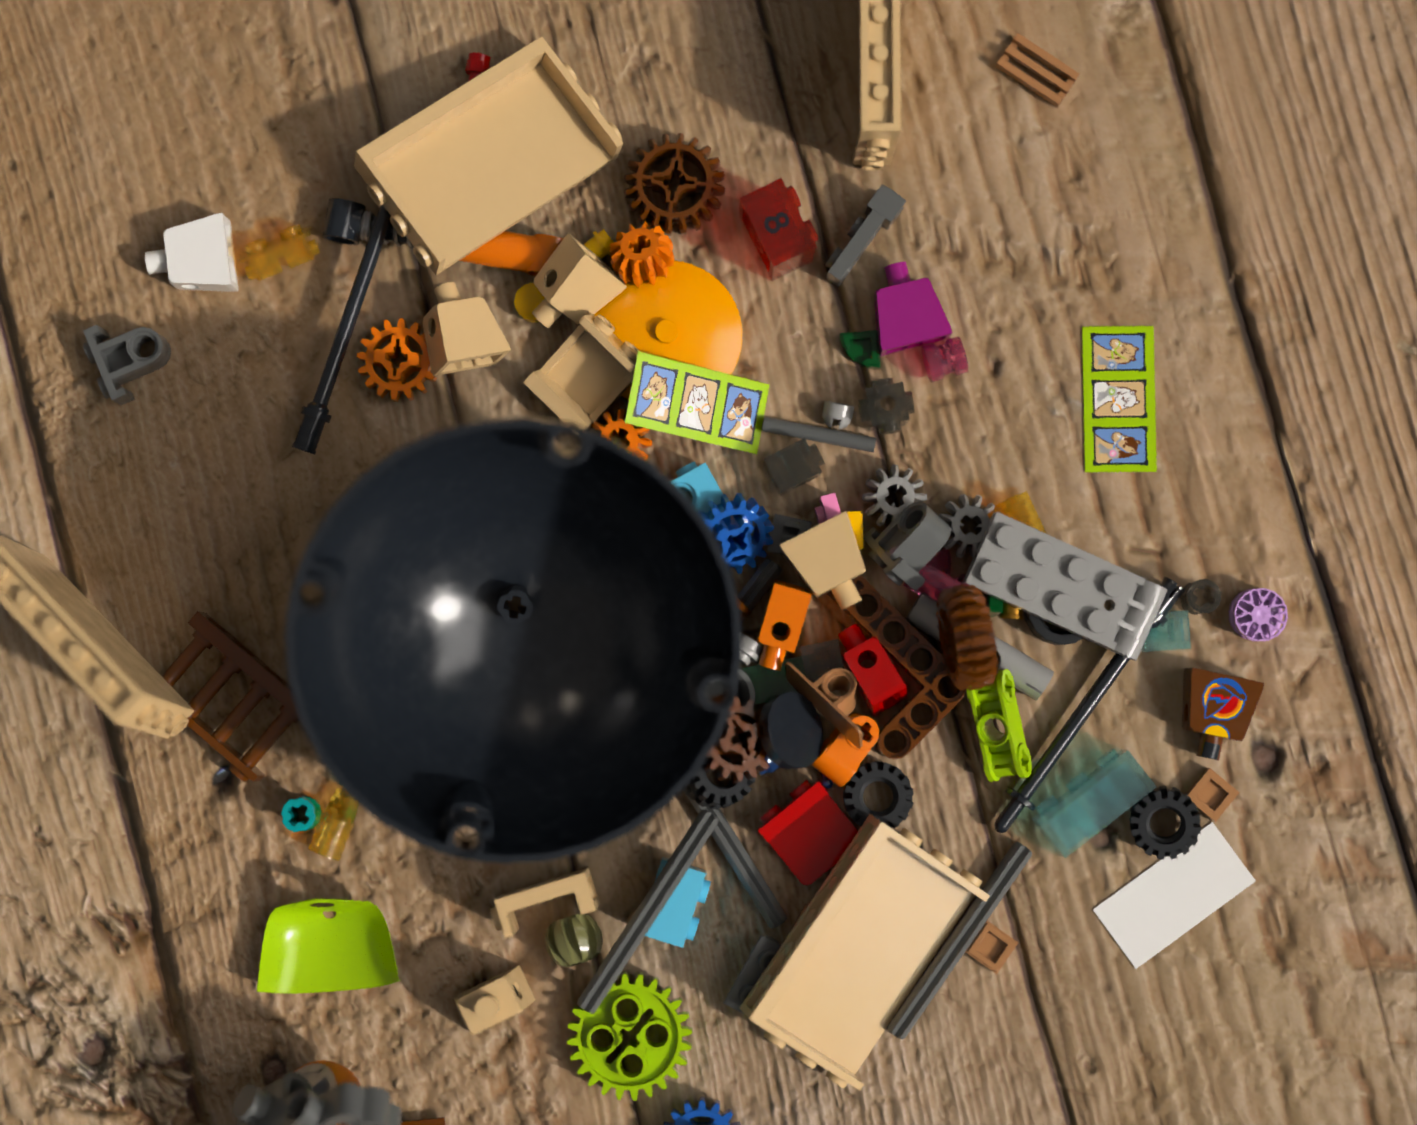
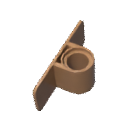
M787 662V681L800 694L811 701L814 707L852 744L860 749L862 747V731L847 717L855 709L857 702L855 676L847 669L835 668L826 672L814 683H811L793 664ZM844 690L847 693L844 695H834L831 692Z

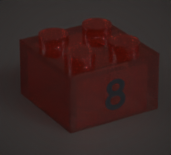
M782 178L741 197L739 203V216L772 281L813 262L815 249L817 248L815 242L818 241L817 233L810 220L808 219L803 222L798 208L801 207V202L792 185L786 188Z

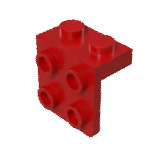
M808 780L802 782L789 793L792 797L789 803L783 808L776 804L759 818L763 824L757 828L801 884L806 886L811 885L839 861L858 832L818 780L812 784Z

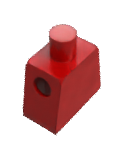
M854 624L838 634L847 651L842 654L843 664L855 676L857 689L873 717L907 699V687L876 636L867 640L858 624ZM864 660H872L875 665L871 668H863L861 663Z

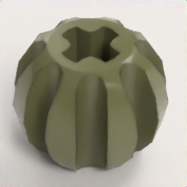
M581 913L554 921L547 928L545 935L546 950L550 958L562 967H571L595 959L600 954L603 944L602 931L597 922L589 915H581Z

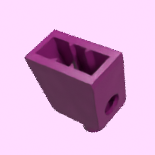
M905 261L884 267L889 287L876 290L874 295L880 357L949 340L953 332L928 278H921L911 281Z

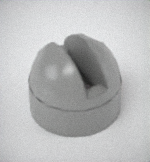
M825 401L823 407V420L825 424L831 428L833 419H838L839 430L846 428L852 420L855 406Z

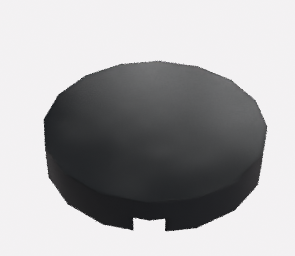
M791 691L772 696L763 705L759 716V727L763 726L764 737H760L765 752L771 761L783 769L796 770L812 765L819 757L823 746V727L817 710L811 701L799 693Z

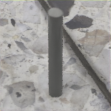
M770 417L764 418L762 429L763 432L873 453L876 444L875 437Z

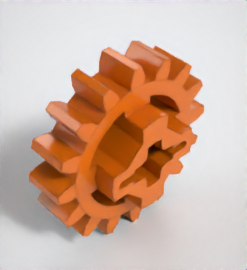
M404 318L399 319L397 327H393L387 319L384 320L385 330L380 332L377 328L372 327L370 330L374 338L372 340L362 338L360 341L367 350L366 352L357 353L356 357L366 364L361 366L358 372L361 376L370 375L365 385L369 389L378 385L377 395L383 398L390 392L391 399L394 402H398L400 395L404 393L412 401L414 400L413 391L418 388L420 392L425 394L427 389L423 383L426 380L436 382L437 380L431 373L425 334L419 335L421 326L417 322L408 329ZM391 338V342L383 349H378L383 342ZM409 338L415 340L420 345L423 354L410 351ZM399 352H401L407 359V362H400L399 368H396L391 359L398 358ZM375 366L386 368L388 371V383L378 376ZM415 371H420L413 380L406 383L407 377Z

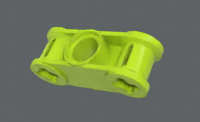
M1001 669L996 674L994 683L981 689L971 691L966 689L982 751L984 772L990 782L999 781L1000 777L1013 775L1027 778L1031 775L1032 770L1031 755L1026 745L1015 696L1014 679L1008 669ZM993 718L1003 723L1005 733L995 728Z

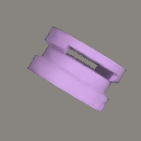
M1266 588L1246 589L1237 594L1232 600L1228 611L1229 622L1233 630L1242 638L1250 641H1269L1277 637L1285 628L1288 619L1287 606L1282 597Z

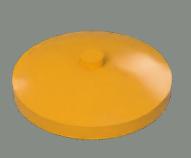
M674 261V266L668 267L667 278L657 276L654 286L649 281H644L638 289L633 280L626 283L627 288L594 314L595 316L599 314L605 317L615 327L613 333L623 343L628 341L633 344L640 352L730 375L733 374L738 364L742 348V323L736 303L725 286L717 278L693 264ZM631 385L621 395L627 401H629Z

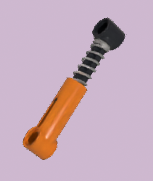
M331 198L328 202L322 237L336 243L359 245L361 240L367 241L369 239L376 216L371 211H366V206L346 199ZM390 223L384 244H388L391 241L395 242L397 247H400L402 244H408L410 249H413L414 246L407 236L401 237ZM504 231L459 261L526 272L536 277L564 238L546 234H534L531 236Z

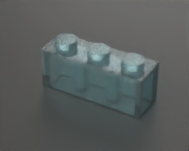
M1114 748L1109 750L1096 761L1099 767L1089 775L1081 772L1065 785L1068 788L1066 793L1058 799L1052 795L1036 807L1035 810L1038 814L1031 820L1059 856L1064 858L1069 856L1157 787L1129 750L1121 749L1118 752Z

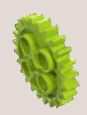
M623 972L621 983L617 984L615 981L594 1014L586 1012L581 1007L574 1006L572 1012L580 1018V1021L568 1023V1028L576 1031L577 1035L568 1038L567 1044L578 1046V1050L571 1054L570 1059H582L583 1063L577 1073L580 1075L590 1071L592 1075L588 1085L591 1087L598 1081H601L603 1083L602 1095H605L613 1087L616 1088L617 1100L621 1099L624 1090H630L633 1101H636L639 1089H644L650 1098L653 1095V1084L656 1083L665 1090L667 1089V1083L664 1078L666 1075L674 1079L679 1077L674 1064L685 1066L687 1064V1059L680 1054V1051L691 1050L692 1044L682 1040V1037L692 1034L693 1030L692 1027L681 1026V1023L689 1018V1012L677 1013L676 1009L682 1003L681 997L670 1001L668 996L672 987L669 985L660 992L657 990V977L649 985L644 984L643 973L640 972L635 982H630L628 973ZM623 999H632L638 1005L639 1011L634 1017H623L617 1010L618 1002ZM649 1008L652 1009L654 1013L637 1032L636 1039L638 1042L630 1040L612 1063H608L606 1058L622 1041L624 1035L622 1029L624 1028L626 1031L632 1030L645 1011ZM653 1024H661L667 1029L668 1037L663 1042L654 1043L647 1037L646 1030ZM598 1029L610 1031L614 1039L613 1043L605 1048L597 1046L592 1039L593 1032ZM629 1054H635L641 1058L643 1067L638 1072H628L622 1067V1058Z

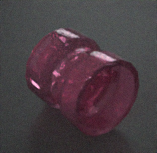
M959 336L947 339L945 344L937 346L932 343L921 347L923 363L931 383L943 380L947 374L953 373L958 376L969 372L966 353Z

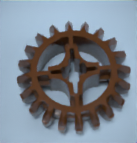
M679 133L677 135L676 143H670L669 135L663 134V145L658 146L652 138L648 140L649 153L640 147L636 150V155L641 162L636 160L628 161V168L635 173L624 175V182L632 185L624 190L625 198L635 199L629 204L631 212L642 210L638 216V221L641 224L653 218L650 226L651 229L661 225V223L665 224V235L671 236L673 226H679V232L683 236L687 234L686 224L690 222L696 231L701 229L698 217L701 216L708 222L713 219V214L707 207L718 210L721 208V201L714 196L725 194V187L716 184L725 179L724 171H713L720 165L718 157L706 160L711 153V148L708 145L697 151L698 138L693 137L689 145H685L684 134ZM671 158L670 166L665 171L653 172L652 176L647 175L655 164L664 159ZM685 159L695 164L702 172L706 182H699L697 177L687 175L683 170V160ZM677 169L680 185H678L677 191L674 192V199L672 200L669 184H671L672 178L675 177V170ZM643 187L652 188L653 192L660 193L665 197V211L657 208L648 200ZM703 194L694 206L677 212L679 203L684 198Z
M964 584L944 589L938 596L936 616L938 619L939 641L942 648L941 653H943L944 663L948 669V676L959 690L969 689L971 691L981 689L994 683L998 672L996 666L998 663L996 655L998 649L995 643L996 635L994 634L989 608L986 606V599L978 587L974 585L964 586Z

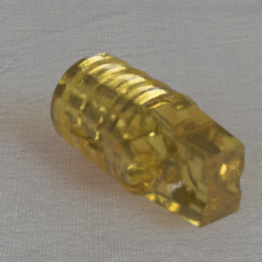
M336 788L325 811L320 816L321 819L316 826V832L313 834L312 841L307 848L312 852L336 861L341 860V854L346 847L347 840H349L350 832L353 830L354 820L359 804L344 789Z

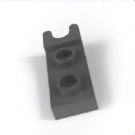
M883 184L880 186L867 204L865 215L868 217L866 219L861 216L858 217L847 234L852 238L844 250L837 247L825 264L830 268L826 278L828 281L839 288L883 226L889 230L904 208L903 206L906 203L904 198Z

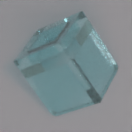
M1188 610L1168 612L1165 617L1168 621L1163 627L1152 628L1140 653L1191 649Z

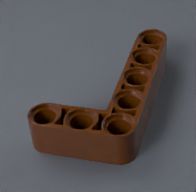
M860 575L852 579L860 596H869L874 600L876 610L869 617L858 614L855 604L844 609V611L871 638L876 636L885 652L921 686L910 700L879 730L876 747L880 754L887 758L899 759L909 754L962 700L966 694V689L959 690L957 688V692L951 698H945L939 693L938 682L944 676H948V669L945 666L943 655ZM832 591L827 592L826 594L837 603ZM887 623H897L902 628L903 637L899 643L891 644L883 637V628ZM916 649L926 651L930 657V664L924 671H918L911 665L910 657ZM918 703L928 706L931 713L929 721L921 726L914 723L911 719V710ZM893 730L900 732L904 738L902 749L895 753L889 752L884 746V737Z

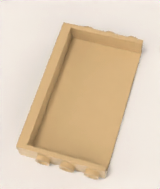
M859 0L860 130L853 154V165H861V169L866 171L882 170L884 165L891 164L901 132L900 0Z
M541 36L357 150L354 167L367 183V191L374 203L378 206L383 205L391 215L390 221L395 231L401 237L407 236L413 244V252L420 264L425 268L429 266L434 274L438 275L617 159L624 143L617 127L611 122L608 123L599 112V106L595 98L590 93H585L577 83L573 69L568 64L561 62Z
M0 535V603L114 723L167 739L170 736L179 734L189 722L187 718L195 710L45 555Z
M869 814L739 1008L750 1021L767 1031L764 1036L770 1042L781 1049H784L786 1044L797 1050L795 1057L807 1066L814 1069L819 1064L828 1070L825 1076L842 1088L850 1084L859 1091L864 1084L855 1074L975 895L985 902L990 897V895L979 888L983 882L964 868L960 874L949 868L953 861L935 848L928 854L919 848L923 841L904 827L900 833H897L871 814Z

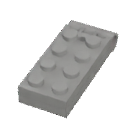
M999 512L993 513L962 581L964 585H974L984 594L1133 661L1137 660L1168 591L1164 587L1148 581L1137 574ZM1106 600L1110 601L1111 608L1109 610H1106L1104 608V602Z

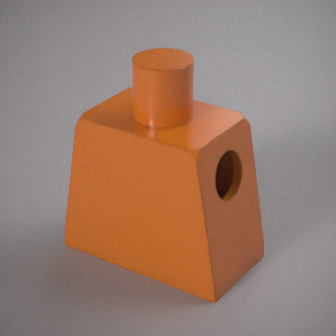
M775 579L757 642L764 644L759 665L781 671L786 651L795 653L812 596L810 589ZM777 622H784L788 625L786 635L779 636L773 632Z

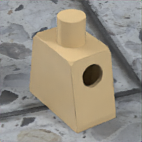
M568 233L534 278V285L545 299L534 309L532 314L547 328L562 314L566 315L576 324H580L578 321L584 315L598 312L623 292L627 286L610 265Z
M447 282L434 289L439 304L434 305L423 317L422 322L433 376L496 365L511 350L485 299L481 297L461 299L455 282Z
M846 511L780 544L781 552L816 598L832 591L841 611L862 600L852 579L864 574L866 569Z
M520 965L453 997L471 1035H475L522 1012L536 1000ZM513 985L515 986V988H516V990H517V992H518L519 997H518L517 994L515 993V990H514Z

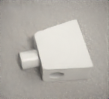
M223 213L168 228L163 233L165 249L145 252V264L148 273L168 272L170 284L177 289L239 291L231 222Z

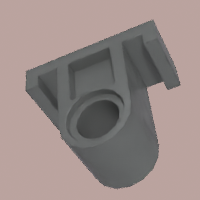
M95 325L83 330L87 342L83 343L86 356L91 364H97L101 377L97 378L100 390L106 399L111 398L112 401L120 405L135 400L133 393L121 385L161 369L167 364L171 356L170 344L166 338L151 328H136L105 342L103 340L110 337L108 332L102 327ZM153 340L155 342V351L151 356L142 358L140 353L142 345L147 341Z
M920 501L906 507L882 533H879L872 527L863 539L872 548L868 555L883 568L882 571L895 584L900 586L905 582L914 591H917L926 581L918 572L948 541L950 527L930 507Z

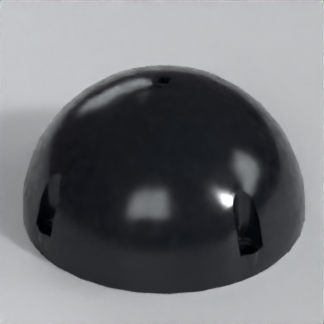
M532 417L479 419L438 429L397 448L363 473L329 510L304 553L291 590L285 633L288 679L300 722L320 761L344 791L382 824L420 845L459 858L493 863L550 861L590 851L633 831L665 808L697 774L718 741L735 698L742 657L741 615L731 570L712 529L685 492L651 461L613 438L580 427L573 421H554ZM563 432H572L579 439L576 447L568 449L556 447L555 440ZM307 583H314L322 589L323 596L308 600L302 595L301 587ZM512 596H518L521 598V604L524 607L518 605V610L512 611L509 609V603L506 600L512 602ZM717 680L725 684L723 692L717 696H709L704 693L706 685L711 681ZM466 827L473 829L477 836L472 840L463 841L455 833L459 829Z

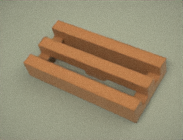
M1018 32L995 66L1057 108L1080 75V73ZM1017 47L1026 52L1027 54H1029L1030 56H1032L1033 58H1035L1036 60H1038L1039 62H1041L1042 64H1044L1045 66H1047L1048 68H1050L1051 70H1053L1054 72H1056L1057 74L1067 79V81H1063L1062 79H1060L1059 77H1057L1056 75H1054L1053 73H1051L1050 71H1048L1047 69H1045L1044 67H1042L1041 65H1039L1038 63H1036L1035 61H1033L1032 59L1018 51ZM1012 58L1031 72L1060 90L1059 93L1056 94L1009 63L1008 60Z

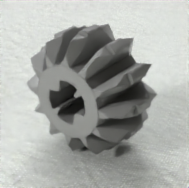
M892 465L890 468V478H888L882 468H879L876 471V476L880 483L873 479H867L865 485L875 493L863 494L862 501L874 502L875 504L865 511L867 516H871L877 511L881 513L876 521L877 526L881 527L887 517L890 518L891 524L910 504L927 500V494L915 493L914 491L924 484L923 480L918 479L912 484L908 481L912 476V469L908 468L901 478L898 477V465ZM894 488V493L897 490L902 492L903 497L899 501L901 506L895 507L894 502L890 506L885 499L889 495L888 489Z
M963 494L959 496L960 508L952 501H948L945 504L946 509L952 516L947 514H939L938 516L950 527L951 539L945 543L944 549L949 550L956 543L959 545L956 557L962 558L966 553L967 547H969V552L973 559L990 521L987 514L994 510L995 505L990 503L982 510L979 508L982 496L976 495L972 505L969 506L968 498ZM962 518L965 521H970L971 519L976 521L978 524L974 527V530H978L976 535L972 532L965 535L960 528L964 526L963 523H960Z

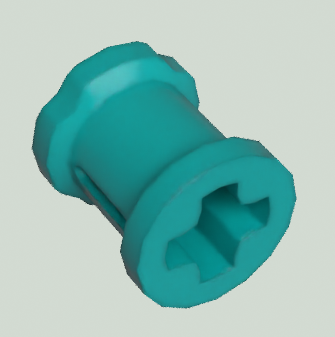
M307 796L291 799L284 804L281 810L282 822L288 830L293 832L313 829L322 818L321 806L316 799ZM306 806L308 809L305 815L309 820L297 822L298 813L295 811V808Z

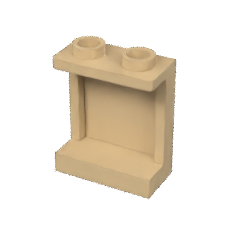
M594 314L584 315L578 321L580 325L544 366L540 370L533 371L523 382L562 421H573L580 427L589 430L592 428L593 422H597L603 416V413L607 412L632 384L637 352L639 351L630 342L625 341L623 343L613 333L615 327L599 314L597 316Z
M587 867L499 895L494 900V907L490 908L495 929L497 931L503 929L505 938L513 936L519 930L514 910L573 892L575 893L581 915L597 910L600 901L590 868Z

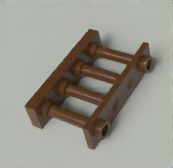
M197 611L188 622L196 630L192 634L194 639L165 671L162 677L173 687L206 648L211 649L214 645L224 654L221 659L222 665L188 703L195 711L187 718L189 720L187 726L231 763L228 767L229 770L244 782H247L249 779L252 782L261 781L265 774L256 767V764L292 722L297 724L300 720L290 684L207 613ZM243 670L253 679L250 683L252 688L214 731L198 715L235 672L239 674ZM272 695L282 704L279 708L281 713L243 756L227 740L264 697L268 699Z

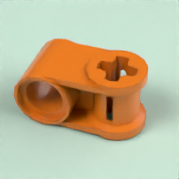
M851 713L847 716L855 724L862 726L861 730L865 733L860 749L835 728L829 737L823 741L820 755L812 764L815 769L838 787L844 786L853 777L860 763L879 738L878 725L868 716H863L859 713Z

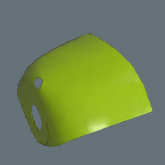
M310 899L276 907L269 915L263 936L257 992L282 994L334 992L375 988L400 981L387 923L379 908L371 902L341 899ZM315 903H332V904H334V905H332V906H326V907H314V906H310L311 904H315ZM323 912H336L334 918H326L323 915Z

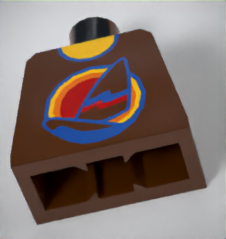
M1193 667L1184 668L1182 729L1200 734L1196 756L1219 761L1223 739L1243 741L1262 694L1263 682Z

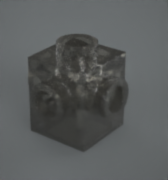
M893 378L871 381V387L865 388L862 394L863 399L858 400L861 422L867 421L869 432L879 430V435L902 431L901 426H905L910 420L909 414L915 413L911 391L905 392L903 382L893 383ZM885 398H891L895 406L892 410H884L881 407L880 401Z

